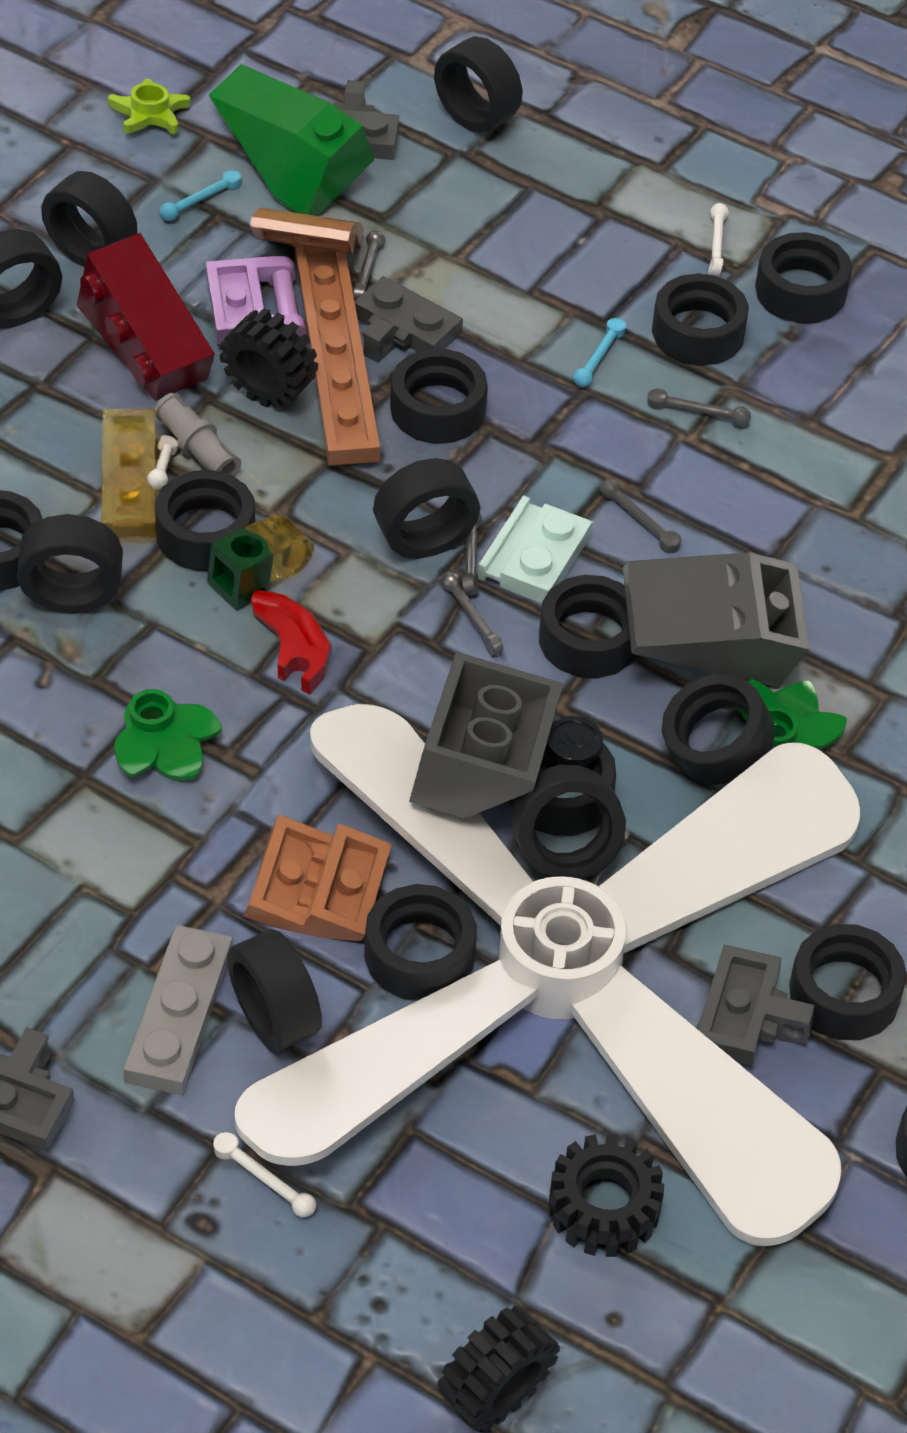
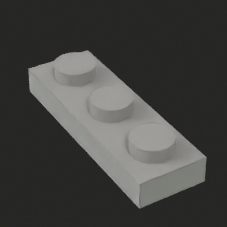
M175 925L124 1067L125 1083L184 1095L227 969V953L233 946V937Z

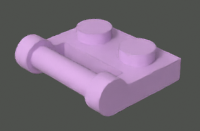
M269 256L206 262V279L217 345H220L224 338L251 311L257 310L259 313L264 309L259 282H268L273 286L278 313L285 316L284 323L289 325L293 321L299 326L295 332L299 336L307 335L305 321L298 315L293 289L296 273L294 263L290 258L286 256Z

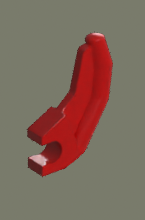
M256 590L250 600L253 606V614L279 636L278 679L285 682L291 673L295 671L305 672L301 676V691L310 695L325 678L332 651L330 641L312 612L284 594Z

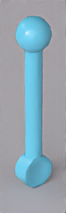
M234 170L226 171L222 175V180L175 204L171 202L164 203L159 211L160 216L165 221H174L178 213L226 188L231 190L238 189L241 186V174Z
M612 318L607 321L605 337L584 368H579L574 372L573 381L577 386L585 388L592 383V372L614 339L625 335L626 322L624 320Z

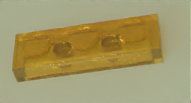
M155 408L103 409L101 523L108 526L118 538L156 537V489L151 488L147 482L149 472L156 468Z

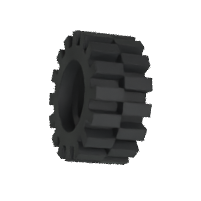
M262 309L259 313L257 310L251 311L224 338L219 348L223 352L219 356L222 363L228 364L223 369L227 377H236L237 380L233 385L238 390L244 387L248 390L247 398L254 401L259 397L260 405L268 408L272 403L274 409L282 408L284 404L288 406L315 378L318 363L313 360L317 357L315 349L306 347L310 342L307 335L299 336L295 332L299 326L293 321L286 325L284 323V315L277 312L272 317L270 310Z
M596 1134L585 1136L584 1149L576 1141L567 1146L566 1157L562 1154L559 1155L555 1162V1170L552 1171L548 1208L549 1216L554 1215L553 1226L558 1234L567 1229L565 1242L573 1248L580 1239L586 1241L584 1253L595 1256L597 1245L605 1246L606 1257H617L618 1244L623 1245L627 1254L637 1250L638 1239L646 1243L652 1236L653 1227L657 1228L661 1212L664 1184L662 1183L663 1173L660 1165L652 1167L654 1156L648 1149L637 1156L638 1142L630 1138L627 1139L624 1147L617 1146L616 1134H606L605 1144L598 1145ZM609 1181L626 1189L630 1200L622 1208L612 1210L601 1209L588 1203L583 1197L582 1190L589 1183Z
M513 1306L511 1310L508 1307L501 1310L497 1319L491 1316L484 1321L481 1331L478 1332L475 1329L467 1337L470 1341L465 1347L459 1346L452 1354L455 1360L445 1365L442 1370L444 1376L438 1379L437 1386L440 1388L438 1392L476 1431L480 1429L483 1431L488 1430L492 1427L493 1423L496 1425L505 1421L509 1411L515 1413L521 1408V1401L526 1396L529 1398L533 1396L538 1390L535 1386L538 1382L546 1380L551 1373L548 1368L555 1365L558 1359L556 1355L560 1352L558 1342L520 1306Z

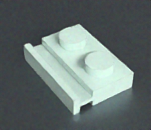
M523 495L479 563L478 579L485 581L487 577L500 582L499 587L542 603L549 590L565 579L591 537L593 521L548 504H544L542 508L530 504V498Z

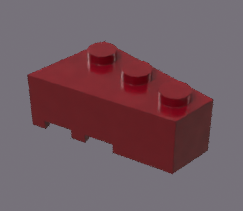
M141 232L87 253L83 276L80 278L81 286L76 306L131 371L136 382L143 386L150 396L157 401L169 393H176L208 379L215 353Z

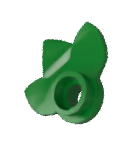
M750 679L748 681L758 690L775 725L774 743L771 750L785 743L807 744L819 750L832 745L843 734L847 718L836 713L819 712L818 698L811 680L788 685L774 693L757 680ZM738 708L742 717L748 722L747 712Z
M157 689L143 690L133 696L125 709L124 724L126 728L115 740V756L122 772L131 778L137 777L150 768L155 767L161 775L172 780H192L198 777L203 766L202 749L199 742L217 736L222 732V725L218 718L202 705L176 704L164 691Z

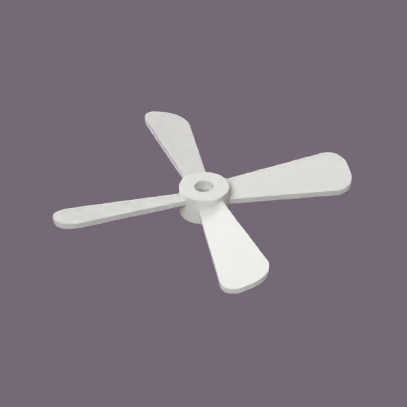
M356 704L324 713L313 722L310 729V746L317 760L501 926L498 961L252 1084L240 1096L235 1107L236 1131L250 1148L263 1159L285 1166L305 1165L325 1158L523 1008L545 1018L576 1019L723 1224L738 1239L757 1246L778 1245L799 1235L828 1209L835 1198L841 1177L839 1154L830 1139L622 967L624 953L843 851L851 844L856 835L860 819L858 798L850 783L826 754L810 745L802 743H785L774 747L598 887L582 879L563 876L548 877L533 882L480 813L462 818L448 813L435 812L428 807L409 802L425 743L411 725L398 714L375 705Z

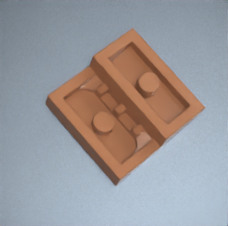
M262 207L255 211L250 224L256 239L350 254H353L354 246L361 247L364 227L360 222Z
M279 814L272 826L243 917L279 929L336 940L362 941L365 936L367 915L374 906L392 844L338 823L331 835Z

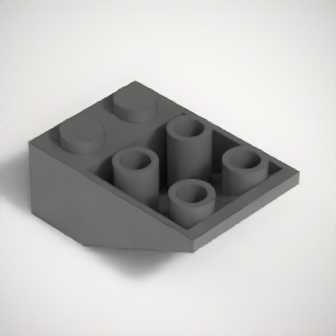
M746 552L627 561L623 567L632 654L718 674L727 673L748 681L754 679L762 684L779 688L810 650L798 565L795 563Z

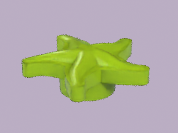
M145 79L142 83L132 88L131 96L110 94L108 96V106L130 116L129 119L123 122V131L127 134L141 130L150 124L166 128L169 133L176 134L178 132V121L173 112L181 108H189L190 96L169 94L164 86L153 83L151 79Z

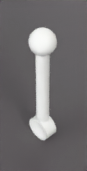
M723 203L714 204L710 210V215L714 220L712 258L708 275L718 277L723 266V258H721L723 223L729 215V210Z
M162 435L157 447L161 450L156 468L150 471L147 476L149 486L157 490L162 489L168 483L166 469L170 456L175 455L179 449L178 440L167 435Z
M224 1132L215 1137L213 1145L215 1155L218 1158L235 1160L290 1202L296 1216L307 1218L313 1215L316 1209V1201L312 1195L308 1193L299 1194L238 1147V1140L234 1134Z

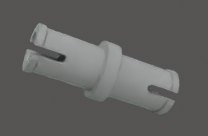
M177 392L175 395L169 393L159 400L155 406L154 415L178 438V447L186 456L195 457L206 470H214L232 476L237 474L241 467V459L236 454H233L217 437V428L209 419L200 418Z

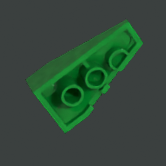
M240 64L209 94L211 102L233 136L237 138L245 150L251 164L265 181L275 201L291 212L318 216L374 161L362 124L330 102Z

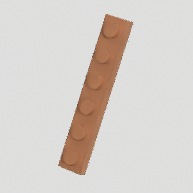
M294 245V256L307 337L310 339L309 348L315 349L317 357L313 360L318 363V370L315 372L314 380L328 466L380 462V443L346 253Z

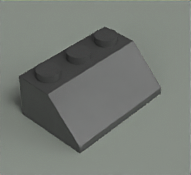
M455 652L422 752L409 802L428 807L435 812L466 818L532 792L563 683Z

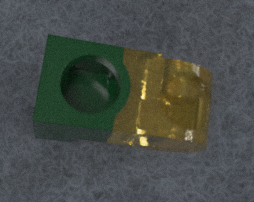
M278 514L263 521L259 520L211 543L207 583L238 610L250 604L254 591L280 577L289 578L299 573L310 561L314 552V543L284 515Z

